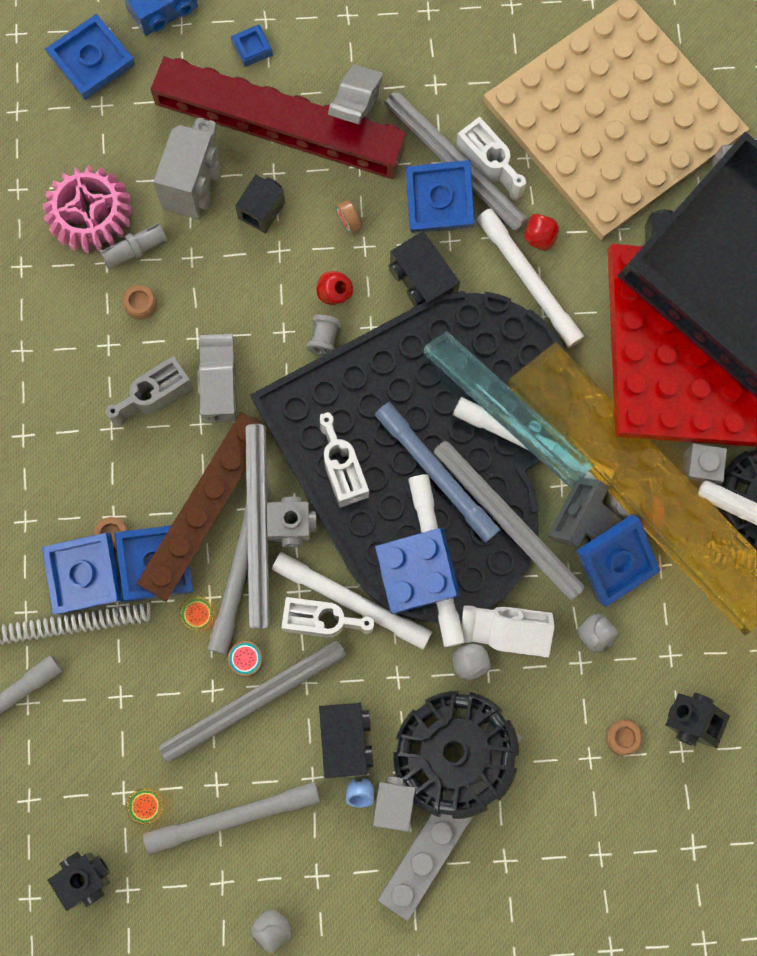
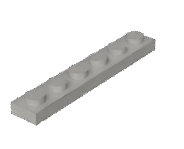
M490 722L483 731L485 735L494 729ZM517 734L518 743H519L522 737ZM491 752L493 758L491 764L500 765L501 753ZM481 779L471 787L478 795L488 786ZM447 789L443 794V799L453 801L455 792ZM442 814L441 817L430 815L377 901L408 921L472 817L453 819L452 815Z

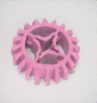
M89 165L84 173H81L78 168L74 167V175L70 177L63 172L62 178L64 181L61 183L53 181L52 186L55 191H46V198L49 202L43 203V209L47 213L44 215V220L50 226L51 234L58 237L60 244L65 246L69 243L70 248L74 251L82 245L84 252L89 253L91 246L94 245L98 251L102 250V243L107 242L110 246L114 245L113 236L123 238L124 233L121 227H130V221L127 217L132 216L133 213L129 205L131 204V198L126 192L124 183L118 182L116 175L113 173L107 175L101 167L96 173H94ZM88 191H99V192H102V193H101V194H91V193L88 192ZM86 200L88 201L89 206H90V210H89V213H90V216H91L90 219H89V217H88V215H87V213H86V209H87ZM108 216V217L100 224L101 220H102L104 217ZM69 224H83L86 225L88 228L80 229L70 226Z

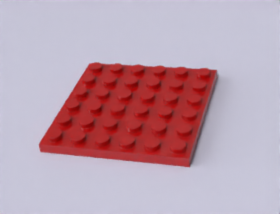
M612 243L607 249L615 437L757 447V398L617 277L643 246Z

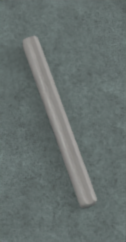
M393 92L387 98L386 106L444 163L468 160L400 93ZM471 163L473 191L512 230H519L527 221V217Z
M250 424L246 426L249 626L253 629H264L270 625L266 427L263 424Z
M444 441L436 447L434 456L555 585L569 599H575L584 590V585L448 441Z
M338 641L330 643L159 746L162 757L166 762H171L340 661L346 656L343 647Z

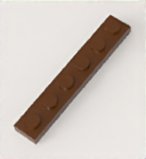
M240 412L139 578L137 586L165 602L168 601L246 470V426L261 424L260 422Z

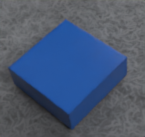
M259 24L231 36L232 43L244 67L273 56L272 48Z

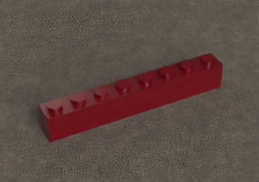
M164 56L150 89L154 103L157 106L195 118L213 121L217 125L392 180L405 148L406 132L401 131L395 125H382L372 122L364 116L360 124L328 115L330 105L321 106L310 102L303 96H289L280 93V91L271 86H257L242 77L232 78L222 75L213 68L205 67L203 69L191 65L188 61L181 58L171 59Z

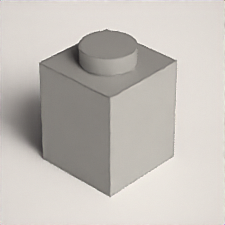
M693 443L683 455L680 485L699 488L705 480L720 485L724 480L727 449Z
M387 776V783L379 782L373 826L409 832L415 788L407 787L406 783H403V778Z

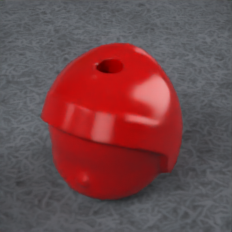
M533 214L529 219L526 231L523 233L525 241L530 246L541 251H548L557 240L559 226L553 218Z
M327 271L319 277L316 293L323 303L336 305L344 303L352 297L353 286L351 280L344 273Z

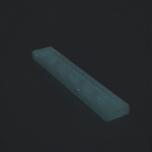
M446 331L425 346L422 353L570 488L585 477L595 466L449 332Z

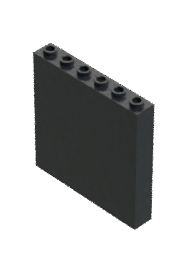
M744 132L617 277L756 398L757 139Z

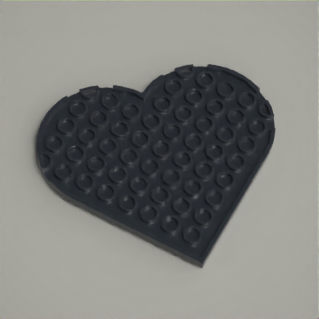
M465 291L448 293L428 306L422 303L250 394V397L314 511H316L319 520L348 571L367 595L384 608L390 610L375 546L421 533L418 514L414 508L408 479L428 474L400 441L394 438L375 416V413L383 405L390 402L409 423L412 431L433 455L438 445L448 441L538 536L539 508L535 491L526 471L539 463L543 457L484 428H478L453 416V412L460 398L463 397L486 408L490 413L556 444L568 422L571 412L573 376L569 359L559 338L552 328L533 310H527L512 302L511 298L490 292H485V294L465 293ZM327 412L333 416L337 440H345L352 445L369 489V498L339 508L324 464V450L329 442L326 435L320 430V415ZM335 453L330 457L331 461L337 460L339 464H343L349 459L347 456L342 457L340 453ZM451 474L471 499L501 529L491 540L484 543L466 522L463 514L429 476L438 528L444 529L460 597L453 598L459 618L462 620L464 606L470 605L476 608L489 609L506 597L520 582L532 559ZM345 476L350 491H352L347 476ZM437 603L397 613L413 620L439 623Z

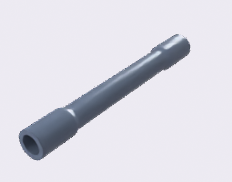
M390 402L383 405L375 413L377 419L394 438L400 441L465 517L466 522L484 543L491 540L501 529L457 483L412 431L409 423Z

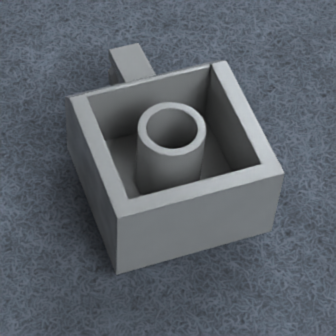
M197 118L192 128L179 125L171 130L153 181L162 210L199 220L202 209H208L211 200V191H209L211 183L218 180L221 171V162H218L217 159L218 148L214 145L217 132L215 122Z

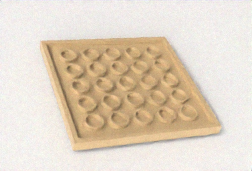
M635 0L616 1L483 95L484 104L601 241L710 162L722 145H733L744 132L748 133L749 131L747 125Z

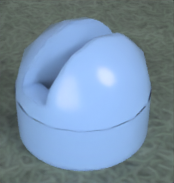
M356 778L352 779L346 789V803L357 808L371 806L374 803V787L372 783L366 778H362V782H357Z

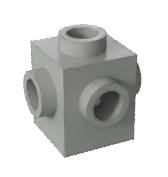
M284 497L281 499V502L267 503V538L269 543L282 542L283 547L294 548L303 546V542H310V532H316V511L309 512L308 502H302L300 497ZM291 520L297 521L294 524H287Z

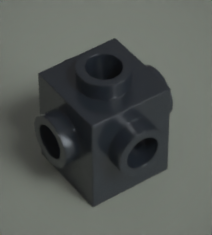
M678 693L674 704L669 710L665 726L677 733L676 739L687 745L696 747L697 742L718 748L730 715L714 705V701L707 696L694 693L690 697Z
M78 851L60 863L62 870L47 880L64 909L69 911L82 902L85 907H88L105 895L102 888L110 884L107 878L110 871L99 855L94 857L91 852L81 856ZM80 875L84 877V884L80 881Z

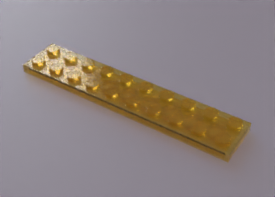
M557 342L512 376L507 385L597 480L602 481L609 487L608 492L630 515L633 514L640 519L644 530L743 635L749 634L757 626V551L707 499L699 495V490L650 439L615 437L614 402Z

